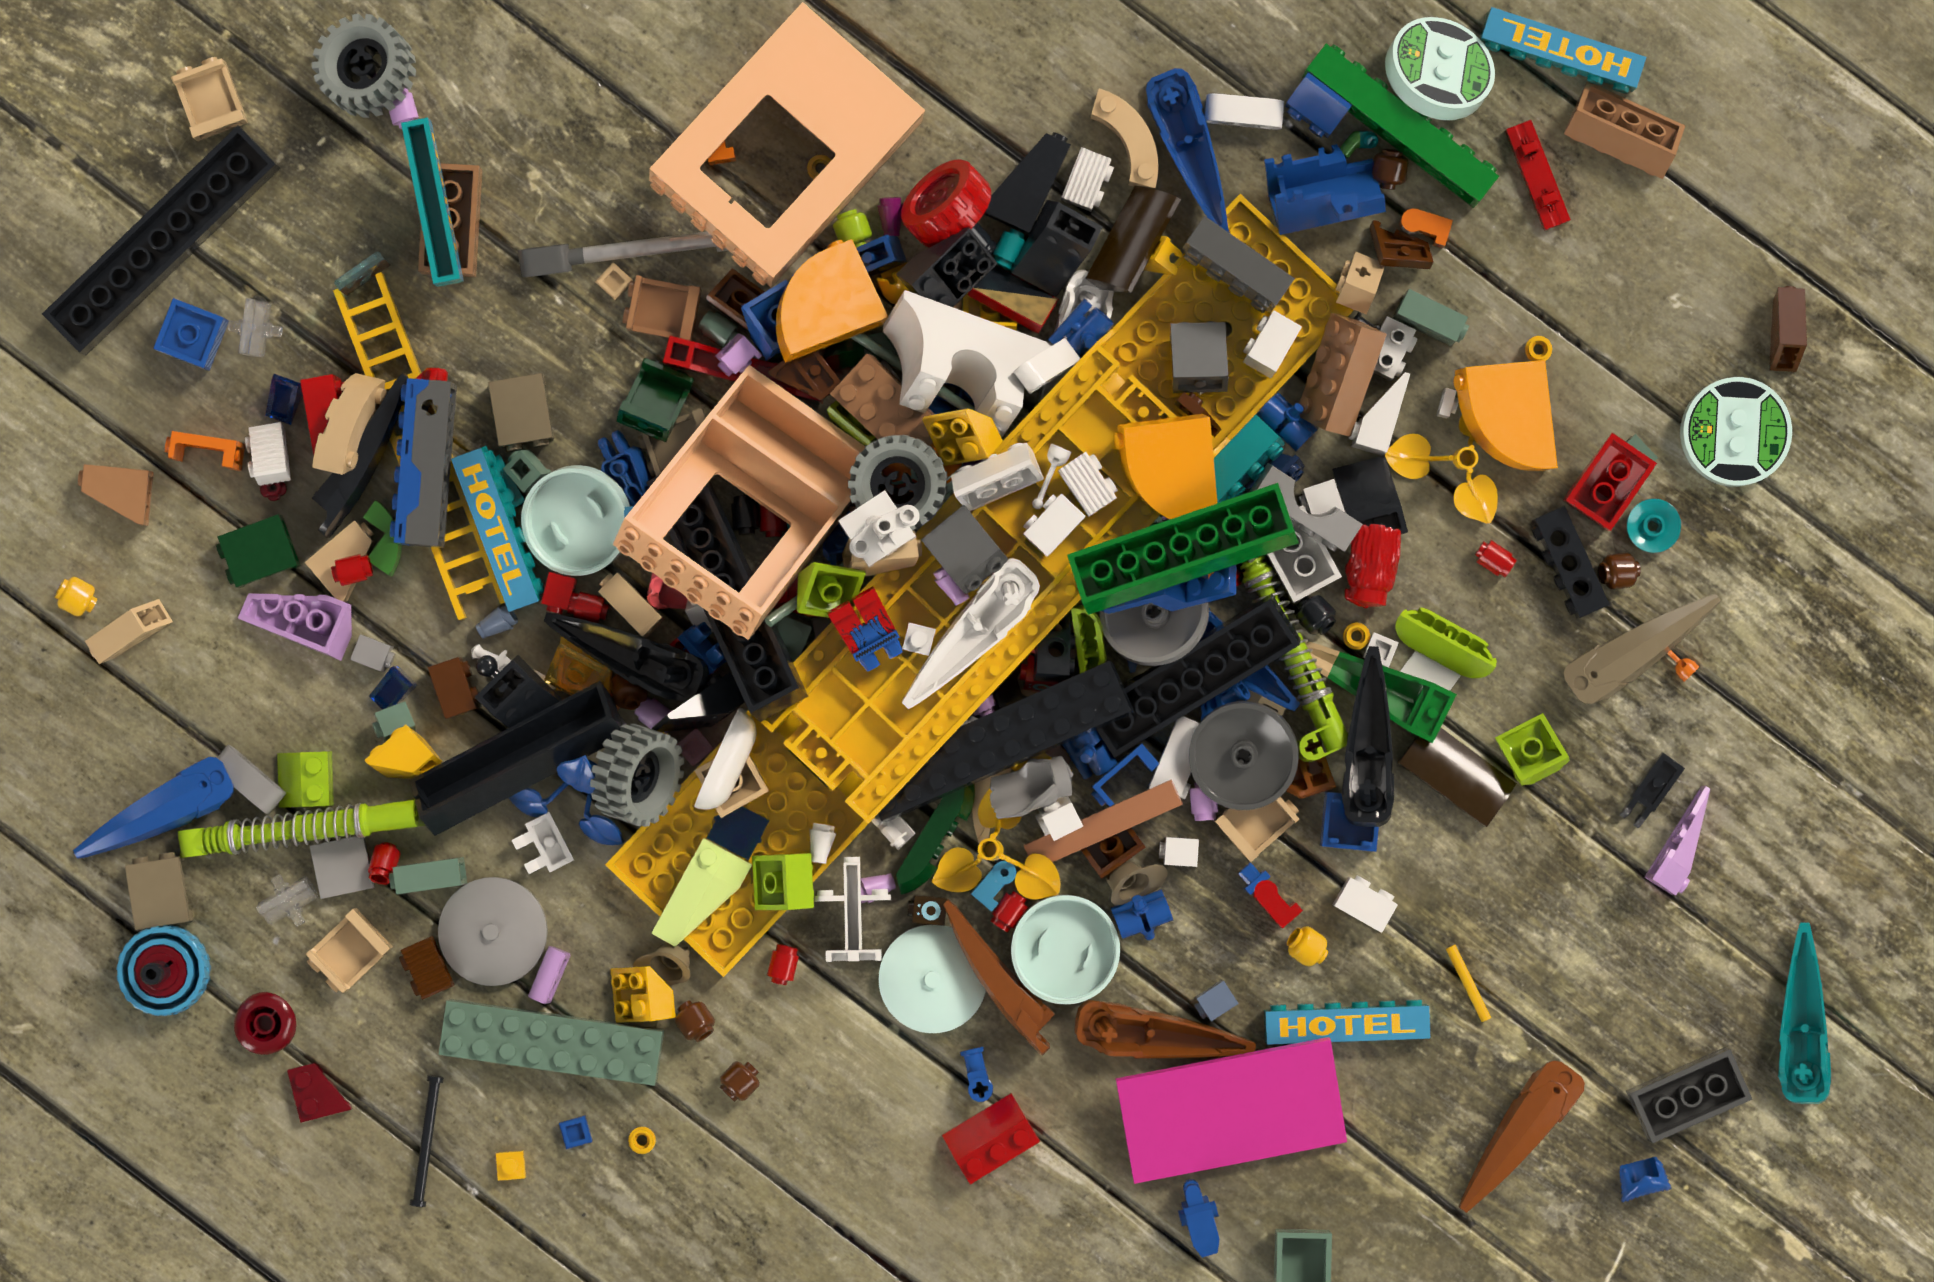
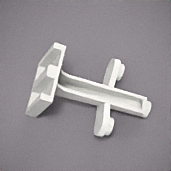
M884 490L838 520V522L851 540L849 549L852 555L863 558L870 568L877 561L895 552L903 544L916 538L910 526L916 525L919 521V512L912 505H904L897 508Z
M844 857V895L833 896V890L817 891V896H814V902L844 901L845 950H827L826 962L882 960V949H862L861 901L891 900V895H888V889H872V895H861L860 857Z

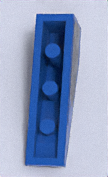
M885 235L856 248L869 277L907 262L897 236Z

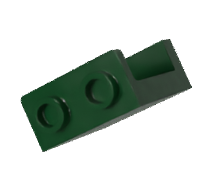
M644 358L626 400L622 401L616 422L667 442L691 392L694 379L683 371H676L664 366L657 360Z
M277 514L217 536L219 543L216 544L218 554L221 559L225 558L228 569L225 570L227 579L231 585L235 584L236 588L245 587V585L301 566L283 515Z

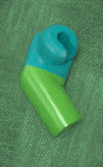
M1354 131L1341 145L1340 150L1345 158L1348 159L1356 148H1375L1379 140L1372 131Z

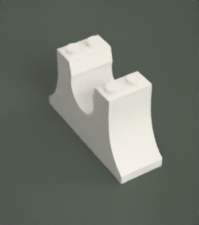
M904 290L883 326V332L893 343L901 362L902 388L900 405L925 413L943 384L951 383L961 387L970 395L976 412L993 419L1001 438L1023 405L1025 387L1015 375L1014 370L1053 345Z

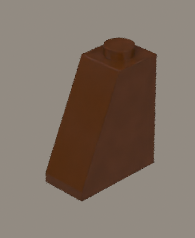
M1794 286L1778 287L1772 307L1769 370L1797 372L1807 347L1805 289Z

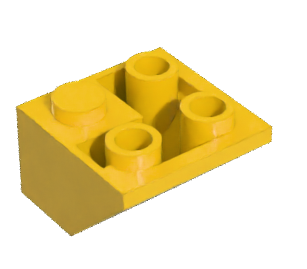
M968 408L924 416L922 419L944 466L988 459L1003 442L991 417Z
M407 725L393 731L390 738L382 745L372 749L369 754L370 756L365 759L368 765L386 778L412 779L443 762L428 742Z
M650 966L610 969L616 1023L676 1018L673 990Z

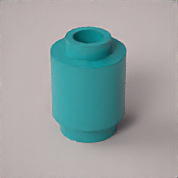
M1012 228L1009 232L1003 231L993 252L998 266L1010 271L1012 270L1026 242L1023 233Z

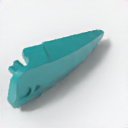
M1800 923L1797 931L1786 986L1779 1038L1781 1052L1779 1056L1778 1077L1781 1082L1782 1092L1787 1100L1797 1104H1820L1824 1102L1830 1094L1831 1060L1830 1053H1828L1823 990L1810 923Z

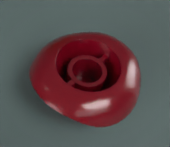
M259 992L245 999L239 1006L234 1019V1032L239 1043L248 1051L261 1055L273 1054L284 1049L292 1041L297 1026L295 1014L288 1002L282 997L269 992Z

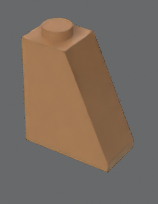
M84 464L83 470H80L78 475V486H81V492L133 522L148 526L154 472Z

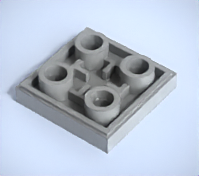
M354 836L349 840L344 838L339 841L335 840L310 846L320 899L375 888L374 882L369 879L368 867L370 861L364 837L358 838Z

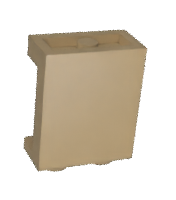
M211 57L201 62V66L193 69L191 66L181 68L176 71L177 75L171 77L172 82L176 85L191 126L189 129L192 137L196 141L233 129L237 125L241 126L248 123L228 66L222 58Z
M1279 797L1274 802L1253 810L1228 808L1214 822L1246 859L1252 862L1259 856L1258 854L1290 826L1300 820L1296 815L1300 811L1289 799L1284 802Z
M354 908L314 948L306 953L309 958L307 963L317 973L322 971L328 978L326 983L336 993L339 990L345 993L381 960L393 946L357 908Z

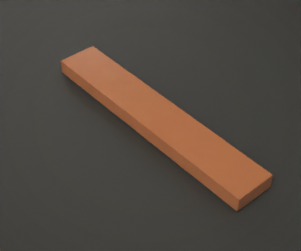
M1171 779L1081 819L1083 827L1055 841L1049 834L1025 844L1024 848L1028 856L1031 854H1041L1054 862L1181 806L1183 803Z

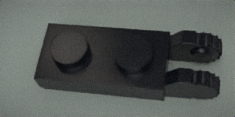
M1661 752L1630 796L1632 798L1626 803L1619 815L1625 819L1630 815L1637 802H1639L1645 808L1636 817L1633 825L1637 828L1641 827L1650 813L1654 812L1685 768Z

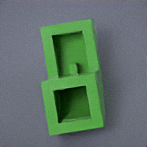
M375 500L363 518L385 534L371 552L369 558L371 564L387 575L393 576L401 558L402 545L394 543V537H390L391 521H396L394 516L381 502Z

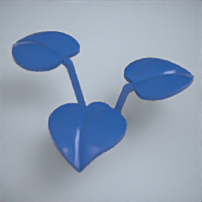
M586 755L575 760L564 761L558 765L557 773L564 783L548 798L542 799L540 793L531 788H526L509 797L510 801L521 812L531 817H540L547 814L548 808L546 805L568 785H571L577 791L588 793L584 811L585 818L579 821V826L583 833L593 841L604 845H621L625 842L615 823L604 816L590 814L591 793L595 790V788L590 787V779L595 778V773H592V767L597 764L588 760Z

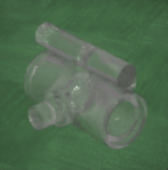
M246 298L243 319H239V321L230 320L228 322V331L237 332L238 335H241L238 354L264 358L267 338L282 336V327L274 326L269 322L271 303Z
M281 875L273 877L271 881L275 886V894L258 903L256 907L261 916H264L270 925L286 916L289 919L292 918L296 927L304 924L305 920L301 914L303 912L302 907L318 898L313 884L307 876L291 885L288 882L285 883Z

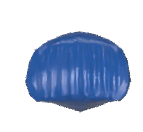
M1657 1157L1620 1166L1621 1202L1633 1200L1650 1193L1669 1191L1672 1188L1664 1166Z

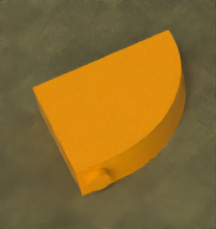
M852 239L846 242L842 240L832 242L827 246V249L809 258L795 272L780 298L776 315L777 341L785 363L880 327L887 320L888 315Z
M1545 360L1473 366L1455 370L1453 383L1458 394L1462 417L1472 437L1486 453L1499 462L1520 470L1545 471L1558 468Z
M1197 414L1117 425L1118 432L1115 433L1114 439L1116 448L1120 449L1124 473L1134 492L1151 509L1168 519H1173L1217 504L1209 416Z

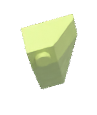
M703 838L651 934L673 946H677L740 888L752 864Z

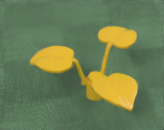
M1462 415L1459 419V430L1463 435L1470 437L1468 439V447L1456 450L1453 455L1429 456L1431 446L1427 439L1419 434L1404 435L1388 448L1387 453L1384 454L1387 463L1396 473L1405 478L1418 479L1426 476L1429 472L1428 461H1453L1455 467L1466 470L1467 482L1461 483L1456 487L1453 496L1454 505L1465 517L1486 524L1491 523L1497 509V489L1494 482L1487 475L1481 474L1473 479L1471 478L1472 468L1478 462V454L1474 450L1473 441L1475 439L1469 432Z
M989 788L979 804L978 819L983 827H995V831L993 834H990V838H986L979 843V854L975 861L973 854L965 848L956 847L948 850L939 861L932 883L950 892L970 891L982 879V873L977 867L982 859L989 861L1002 859L1021 869L1016 874L1015 886L1022 896L1034 900L1057 896L1061 886L1060 876L1056 866L1048 857L1041 854H1031L1026 858L1025 864H1022L1003 854V845L996 840L997 835L1000 833V827L1012 829L1017 826L1022 817L996 818V813L990 801V793L992 791Z

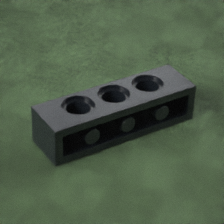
M1562 506L1533 519L1534 525L1531 526V531L1536 541L1541 540L1545 550L1542 551L1543 558L1548 566H1553L1556 573L1553 579L1558 590H1563L1567 597L1564 603L1571 616L1575 615L1576 619L1610 605L1566 507ZM1554 531H1558L1563 535L1564 540L1561 546H1555L1551 543L1550 536ZM1565 556L1572 557L1575 562V566L1571 571H1566L1562 567L1561 562ZM1577 580L1582 581L1586 586V591L1582 596L1576 595L1573 591V584Z
M1071 610L1059 622L1062 630L1055 631L1052 629L1035 647L1033 681L1060 683L1067 680L1069 675L1074 674L1075 660L1070 658V649L1075 647L1076 636L1071 632V623H1073ZM1048 649H1058L1061 652V656H1052Z

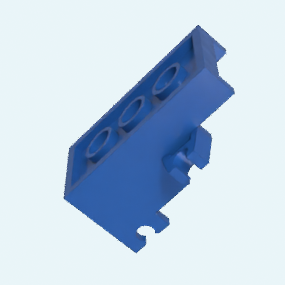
M1337 144L1331 145L1332 154H1326L1324 147L1318 148L1319 157L1317 155L1292 161L1291 154L1281 157L1282 162L1280 164H1274L1273 158L1265 159L1268 198L1279 235L1386 212L1384 193H1381L1378 181L1372 176L1373 159L1347 164L1346 158Z

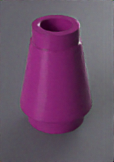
M901 197L879 198L880 205H877L884 236H900L901 209L903 206L901 204Z

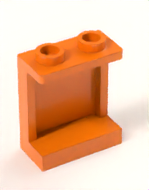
M172 431L171 437L168 436L166 439L165 452L168 453L169 459L183 462L184 451L187 446L224 452L223 467L242 471L246 444L235 440Z

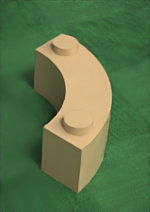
M1099 88L1091 119L1107 126L1123 142L1130 164L1128 185L1155 189L1158 178V155L1148 126L1138 112L1126 101Z
M355 373L342 384L341 390L343 392L339 399L333 398L325 415L329 422L323 434L319 433L312 468L341 475L354 469L358 461L357 449L364 429L387 395V391L384 389L385 380Z

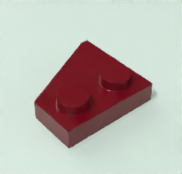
M316 1063L287 1070L300 1123L353 1109L350 1102H347L339 1093L337 1087L331 1080L327 1079Z

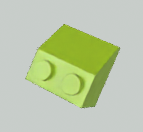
M332 751L277 753L278 786L286 792V795L279 802V807L334 805Z
M811 853L752 856L755 910L814 908Z

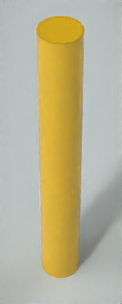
M1454 944L1446 948L1481 1022L1490 1019L1491 1016L1456 945Z

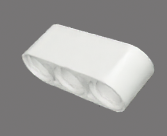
M1211 93L1206 94L1204 116L1206 123L1278 130L1282 129L1285 102L1278 99Z
M1064 338L1027 360L1015 369L1014 373L1028 393L1031 394L1069 371L1080 360V357L1067 339Z

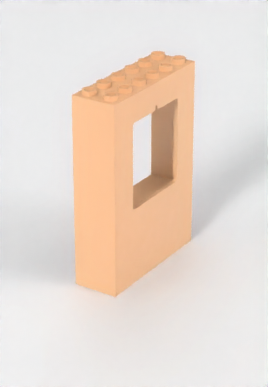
M802 2L651 166L649 181L652 183L650 187L660 196L665 194L672 200L670 204L679 213L683 214L686 212L692 218L691 223L699 231L703 232L706 230L712 235L711 240L721 250L724 248L729 250L733 254L731 258L742 268L747 266L753 272L752 277L762 286L767 284L772 288L922 123L925 109ZM765 96L773 98L835 153V157L770 228H765L736 201L730 204L729 201L732 198L700 170L705 161Z
M748 365L624 518L613 545L622 554L630 556L640 563L643 569L661 578L667 586L675 588L684 594L690 602L698 604L708 611L711 617L728 625L735 634L749 640L798 577V573L805 568L839 524L838 520L843 518L849 511V506L852 503L850 499L851 490L848 488V481L851 477L850 469L854 465L857 455L866 446ZM716 474L790 525L788 531L739 593L663 540Z

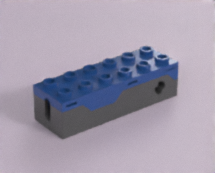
M426 368L415 379L407 378V384H402L401 401H405L404 412L399 414V428L403 429L402 439L397 441L396 450L397 455H400L401 458L400 466L395 467L394 482L398 483V494H393L392 510H396V521H391L390 537H394V543L400 545L444 548L457 385L447 381L448 372L446 369ZM432 404L438 407L437 412L433 415L428 412Z

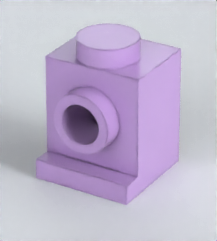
M738 333L715 357L720 361L718 367L729 377L732 373L744 372L748 365L752 363L750 359L752 357L759 359L762 354L745 336Z

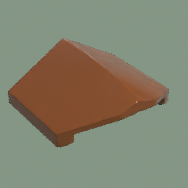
M1320 740L1313 744L1308 743L1305 751L1313 753L1315 748L1322 747ZM1326 756L1312 762H1304L1299 759L1295 777L1286 792L1302 799L1336 788Z

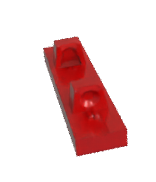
M1532 120L1506 129L1505 133L1544 231L1569 222L1571 219ZM1536 151L1535 154L1525 157L1526 155Z

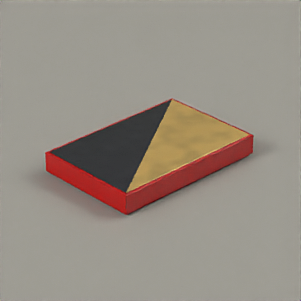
M997 265L967 294L971 298L1038 334L1059 300Z

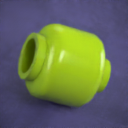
M853 209L836 216L837 221L834 222L833 228L838 240L846 242L852 239L857 248L866 244L865 241L871 238L872 231L864 213H857V210Z

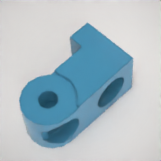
M1006 861L998 862L972 891L971 895L992 912L999 904L993 898L1004 885L1011 883L1015 879V866Z

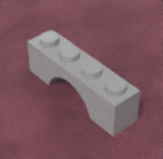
M1267 463L1250 491L1278 483L1290 519H1295L1301 523L1299 529L1311 537L1315 533L1323 537L1324 539L1321 543L1334 552L1337 548L1345 552L1363 524L1336 506L1321 514L1303 512L1295 501V480Z

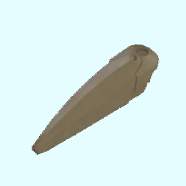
M1713 594L1683 605L1628 630L1600 646L1598 644L1576 657L1566 666L1564 671L1566 683L1577 699L1584 704H1594L1609 699L1624 688L1628 682L1636 680L1681 642L1721 602L1717 594Z

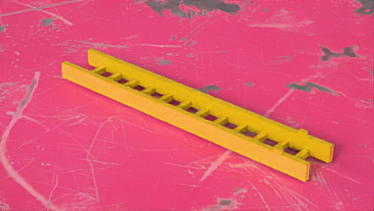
M382 272L375 274L383 297L349 309L344 294L339 291L341 290L340 288L333 290L366 376L375 377L372 370L373 366L402 355H406L412 373L407 374L408 378L415 379L421 374L397 306ZM386 304L393 322L359 335L353 316ZM396 329L402 348L369 360L362 342ZM396 379L386 382L384 389L386 391L389 390ZM433 404L428 409V412L432 415L436 413ZM405 405L401 406L400 412H404ZM394 428L390 442L400 465L401 457L397 455L396 450L397 441L402 439V435L397 436ZM451 461L450 482L454 481L460 500L448 504L447 512L463 507L470 525L445 534V542L473 532L479 551L446 563L440 548L431 547L457 618L458 620H463L467 617L458 596L465 592L470 594L483 589L484 585L492 583L500 604H505ZM482 557L489 576L455 588L449 570Z

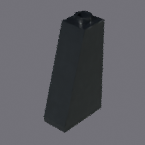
M1053 132L1052 135L1046 133L991 195L989 206L984 215L1029 235L1070 150L1071 144L1067 143L1068 138L1056 132Z

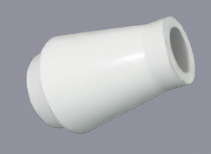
M813 823V828L809 829L812 862L826 864L836 833H834L835 826Z

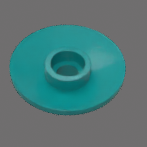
M1644 500L1638 503L1628 516V536L1636 547L1645 552L1658 553L1672 547L1680 536V516L1677 510L1664 500ZM1650 521H1654L1657 524L1655 531L1648 529Z

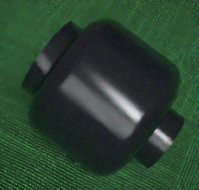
M1315 595L1311 598L1305 596L1296 606L1299 609L1296 613V620H1299V624L1312 635L1318 633L1324 635L1336 623V610L1320 595Z

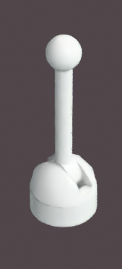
M1051 443L1047 453L1051 466L1038 497L1032 502V506L1035 509L1042 508V499L1056 466L1066 464L1071 451Z

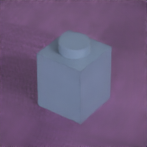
M1220 980L1197 995L1195 998L1198 1003L1194 1006L1203 1019L1208 1016L1210 1021H1213L1239 1003L1224 980Z

